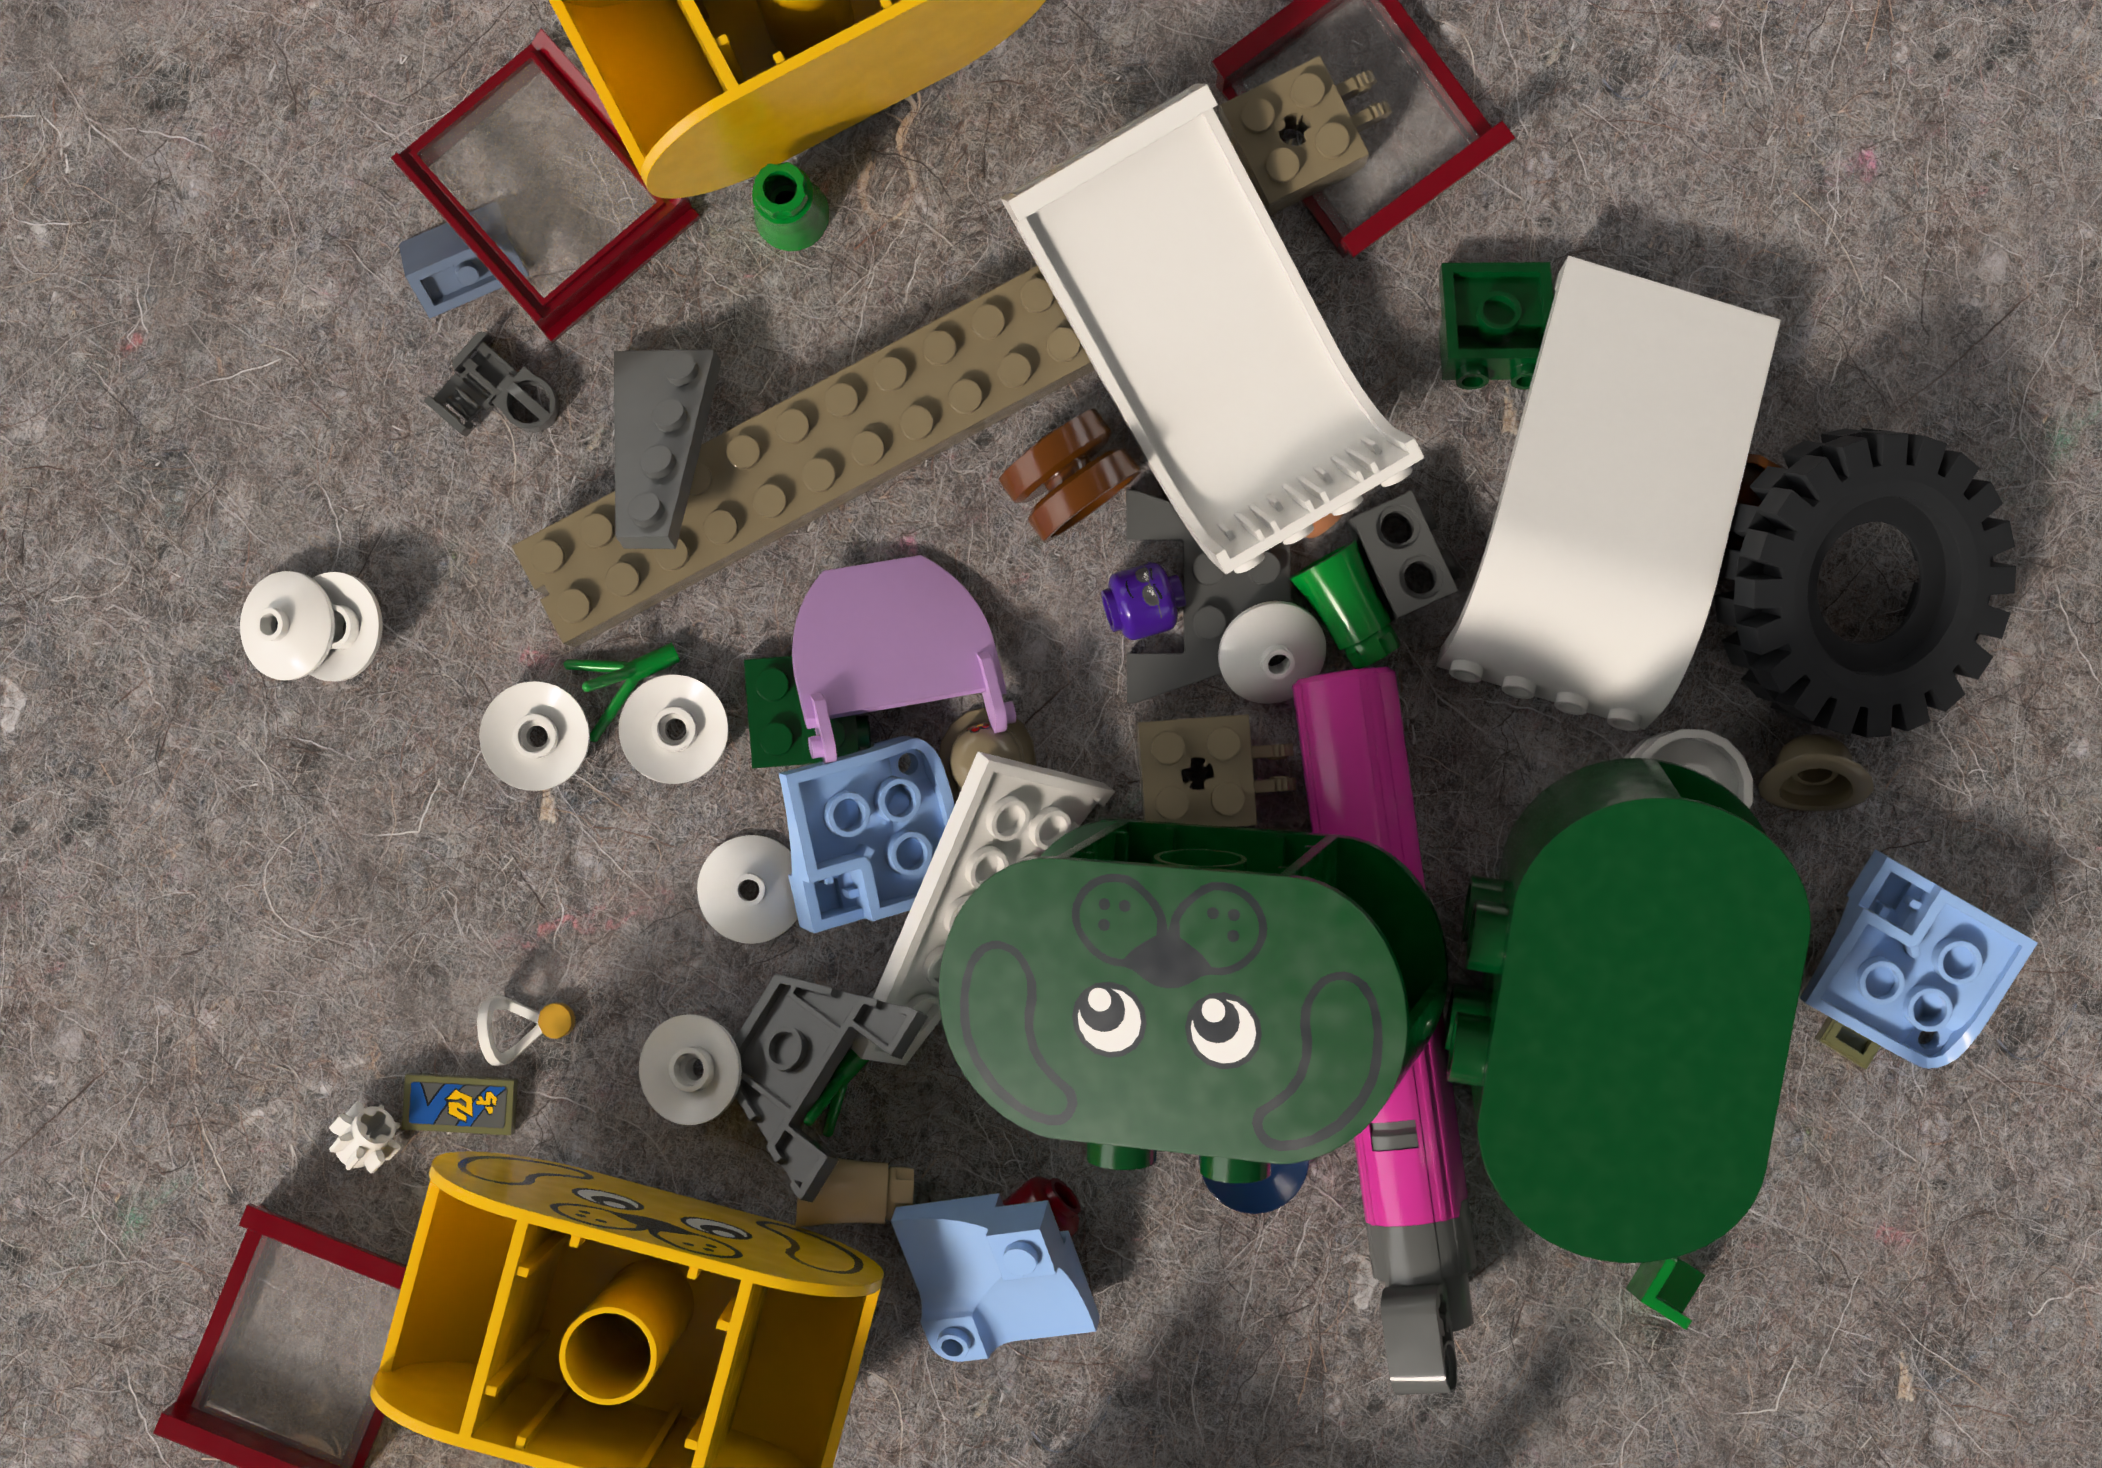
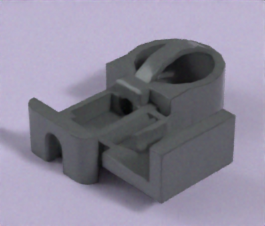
M482 331L475 334L452 361L454 370L461 375L454 374L434 398L428 395L424 400L430 408L465 437L476 427L471 421L483 408L488 412L493 408L490 404L491 401L504 413L510 423L523 431L533 433L544 431L553 425L559 416L561 405L557 392L548 382L533 374L525 366L520 371L515 369L488 345L493 338ZM476 350H478V352L476 353V355H475L473 358H470L471 355H472ZM532 385L546 390L550 399L548 411L523 391L522 388ZM514 397L540 420L530 424L519 420L512 406ZM449 404L452 408H454L460 415H462L467 420V422L463 424L461 422L462 420L458 416H456L450 409H448L446 405Z

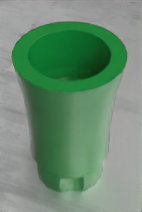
M789 162L780 164L769 163L759 171L754 181L752 198L755 205V224L760 235L770 245L784 251H799L812 246L822 237L829 222V206L823 192L810 181L803 170ZM784 196L794 197L788 203L778 204L779 200Z
M1356 540L1329 552L1289 577L1322 620L1339 650L1344 649L1355 669L1367 667L1401 646L1397 634L1389 624L1392 619L1381 602L1366 570Z

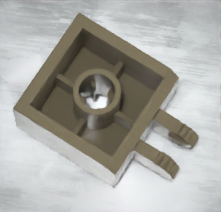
M1319 55L1220 105L1219 121L1269 216L1355 174L1365 167L1369 152L1359 132L1383 121L1393 112L1386 100L1376 102L1350 116L1344 102L1366 93L1376 84L1377 80L1372 70L1362 72L1335 85ZM1287 129L1300 131L1303 134L1302 145L1292 146V139L1289 140L1288 144L1283 142L1284 131Z
M1249 714L1138 722L1136 724L1144 821L1226 827L1257 825L1255 793L1296 790V778L1288 776H1273L1268 780L1254 781L1252 759L1267 758L1268 760L1286 759L1288 756H1294L1293 743L1251 746ZM1192 758L1202 760L1201 767L1208 766L1210 770V778L1202 781V789L1200 790L1189 788L1192 781L1184 783L1182 780L1181 772L1184 769L1190 768Z

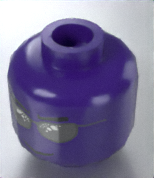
M1148 562L1113 573L1109 578L1108 589L1101 590L1102 603L1111 630L1113 632L1121 631L1130 640L1142 639L1173 629L1178 619L1177 608L1186 605L1183 587L1177 574L1168 577L1164 568L1155 562Z

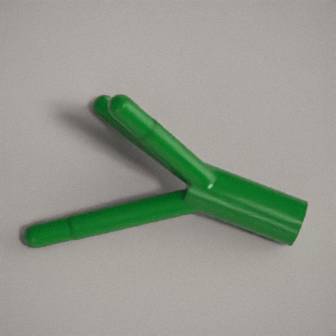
M672 642L629 662L567 659L564 661L563 666L567 670L610 672L585 681L582 684V689L585 692L625 680L590 732L591 742H597L640 680L680 662Z
M850 1049L830 1078V1083L804 1117V1124L812 1126L830 1103L823 1135L831 1137L840 1114L848 1083L870 1060L861 1059Z

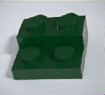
M1551 262L1441 263L1439 289L1442 323L1439 330L1442 380H1456V385L1466 390L1482 388L1489 383V380H1510L1511 385L1517 389H1529L1554 300Z
M792 656L744 660L752 769L808 765L822 762V757L812 759L810 754L808 737L816 736L815 728L807 729L793 672ZM859 714L830 719L837 757L871 748L868 715L859 716Z

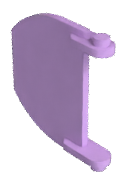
M922 555L825 570L810 587L799 609L792 642V664L807 729L815 728L816 736L808 737L812 759L822 757L824 763L837 761L836 745L830 719L982 692L990 726L993 728L994 733L1005 732L1007 724L1016 722L1013 702H1003L1002 695L1007 694L1006 685L988 622L967 589L938 564Z

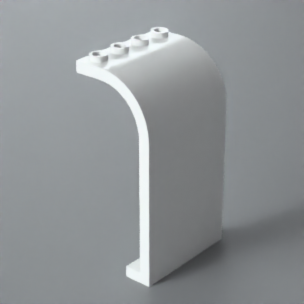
M1194 84L1000 199L1174 509L1208 558L1225 574L1233 570L1238 574L1260 564L1265 558L1263 553L1282 541L1285 545L1305 538L1314 530L1313 523L1332 513L1334 516H1338L1356 508L1363 501L1362 494L1379 484L1387 487L1402 481L1412 473L1411 466L1425 457L1415 438L1396 429L1385 419L1352 373L1213 109L1218 104L1207 84Z
M1568 255L1554 280V300L1483 558L1463 611L1455 627L1441 646L1436 666L1449 670V674L1452 677L1464 682L1478 683L1483 680L1502 686L1504 693L1516 698L1531 699L1535 696L1555 702L1554 706L1558 710L1568 714L1584 715L1591 713L1607 718V723L1617 729L1637 731L1640 728L1645 730L1665 710L1677 691L1693 657L1709 613L1781 320Z

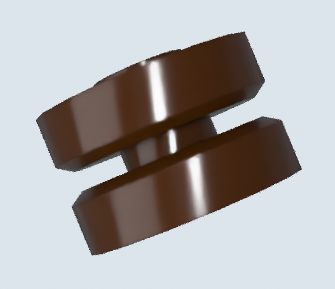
M1095 408L1085 411L1045 435L998 478L1000 484L1015 504L1029 502L1049 491L1031 509L1028 517V522L1044 543L1063 534L1123 490L1141 472L1125 448L1112 449L1093 461L1090 460L1108 443L1111 429Z

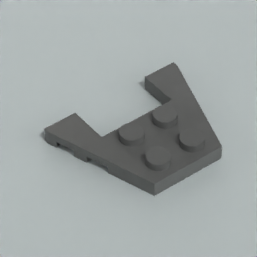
M1126 490V542L1181 541L1183 543V591L1186 605L1183 606V653L1127 654V703H1138L1222 674L1218 662V650L1221 638L1228 625L1240 613L1254 605L1268 601L1291 603L1289 579L1290 544L1285 545L1282 541L1263 553L1265 555L1264 560L1246 572L1236 574L1233 570L1225 574L1204 553L1171 502L1135 490Z
M774 974L734 1039L740 1054L742 1067L740 1086L735 1097L749 1120L756 1122L768 1141L766 1148L775 1163L781 1164L792 1181L789 1186L795 1196L800 1200L813 1203L839 1159L800 1129L804 1117L816 1103L858 1033H861L890 1056L902 1059L928 1016L913 1008Z

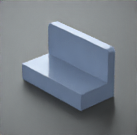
M494 202L470 212L469 214L524 277H528L529 273L526 263L507 229L504 213L499 203ZM448 223L399 244L405 277L429 319L504 287Z

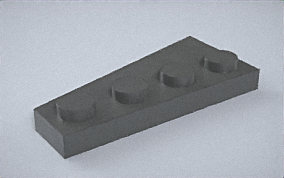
M714 349L614 351L616 538L624 549H676L722 363Z

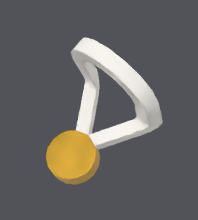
M495 995L484 1000L480 1004L477 1016L478 1039L482 1053L488 1063L494 1066L509 1064L542 1034L549 1038L558 1039L568 1035L575 1026L574 1012L564 1003L556 1002L549 1004L538 1012L501 995ZM496 1009L509 1010L537 1023L512 1048L503 1053H500L496 1048L491 1027L492 1016Z

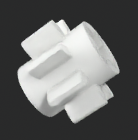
M357 1101L346 1114H340L330 1125L329 1129L339 1136L329 1150L336 1153L339 1160L346 1165L347 1170L366 1166V1169L372 1174L385 1160L389 1161L400 1150L401 1146L392 1138L401 1125L395 1122L393 1117L384 1110L383 1105L364 1108V1105Z

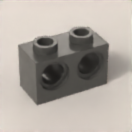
M1412 490L1352 517L1346 523L1352 539L1357 541L1368 574L1392 621L1458 591L1454 580L1460 578L1456 563L1446 548L1441 551L1439 550L1431 533L1432 530L1437 528L1432 511L1424 499L1416 501ZM1397 516L1406 523L1408 536L1404 543L1394 544L1385 539L1381 531L1384 517ZM1419 565L1428 571L1431 584L1426 593H1414L1406 586L1404 574L1408 566Z

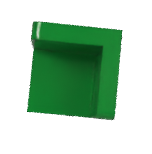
M1678 1257L1645 1262L1640 1264L1626 1289L1639 1301L1687 1330L1692 1320L1683 1312L1706 1275Z

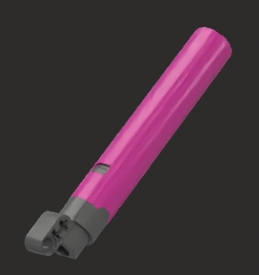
M1371 667L1331 672L1298 679L1292 685L1312 833L1356 837L1383 848L1401 861L1418 879L1426 891L1396 672L1389 667ZM1443 1011L1428 1044L1374 1120L1360 1134L1354 1137L1372 1274L1374 1279L1385 1281V1288L1381 1296V1319L1389 1377L1396 1395L1455 1392L1458 1370L1453 1332L1468 1328L1474 1324L1468 1272L1477 1268V1257L1453 1083L1447 1081L1449 1054L1448 1050L1444 1049L1446 1035Z

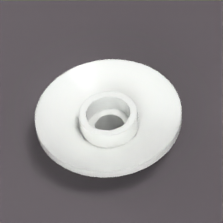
M281 571L268 575L257 583L244 603L240 620L241 640L249 660L260 672L278 680L303 678L314 672L323 663L333 643L335 616L327 593L317 581L303 573Z
M327 572L317 575L313 579L323 587L331 601L335 616V634L327 657L310 675L323 681L339 682L357 676L372 662L380 646L383 622L379 603L372 590L362 580L347 573ZM346 621V632L344 634L343 625Z
M1285 601L1263 602L1240 613L1226 628L1218 650L1220 671L1228 686L1244 699L1263 704L1283 702L1294 698L1292 685L1298 679L1319 675L1326 657V640L1318 621L1303 607ZM1285 655V659L1278 665L1268 666L1273 656Z
M663 675L643 683L627 699L619 719V739L626 758L642 775L661 783H686L705 775L720 760L728 741V717L721 700L706 684L684 675ZM676 719L682 720L686 725V734L680 740L671 739L667 732L669 723Z
M545 682L519 683L501 692L486 709L480 726V747L491 771L506 784L528 791L547 790L569 780L583 764L590 744L589 723L581 705L564 689ZM537 726H542L548 734L547 742L541 747L534 746L530 741V733Z
M760 835L735 837L718 846L704 862L697 884L699 905L708 923L724 937L746 944L767 942L785 933L798 919L788 876L792 874L791 851L780 842ZM747 879L755 881L759 886L758 897L751 901L744 899L740 894V886Z
M688 1014L670 1018L660 1024L650 1034L644 1044L639 1061V1078L643 1093L652 1108L671 1122L681 1125H698L717 1118L731 1105L740 1086L742 1067L736 1043L722 1025L708 1017ZM697 1059L701 1060L704 1068L701 1078H698L693 1071V1065Z

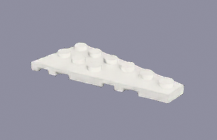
M977 752L873 996L874 999L913 1008L923 1012L928 1018L902 1059L890 1056L861 1033H858L851 1049L861 1059L906 1065L941 1020L939 976L942 955L951 927L962 906L972 893L995 873L1022 860L1040 857L1055 841L1066 833L1078 828L1097 803L1103 807L1115 793L1112 788L1103 782Z

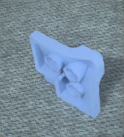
M900 736L874 743V746L871 748L837 757L835 762L824 763L822 761L779 773L791 847L792 874L788 876L799 926L809 932L818 933L861 919L876 921L910 911L955 806L944 766L934 748L922 739ZM907 753L911 763L908 770L902 773L899 770L898 762L900 757Z
M1875 849L1846 895L1849 897L1840 923L1800 999L1809 1006L1919 1067L1927 1069L1939 1068L1959 1058L1977 1038L2038 942ZM1922 1031H1934V1036L1930 1042L1919 1044L1918 1037Z
M997 1193L895 1208L891 1223L920 1294L922 1304L921 1325L929 1345L939 1356L956 1362L989 1359L991 1353L1005 1343L1097 1331L1100 1315L1069 1231H1059L1048 1200L1004 1206L1000 1194Z

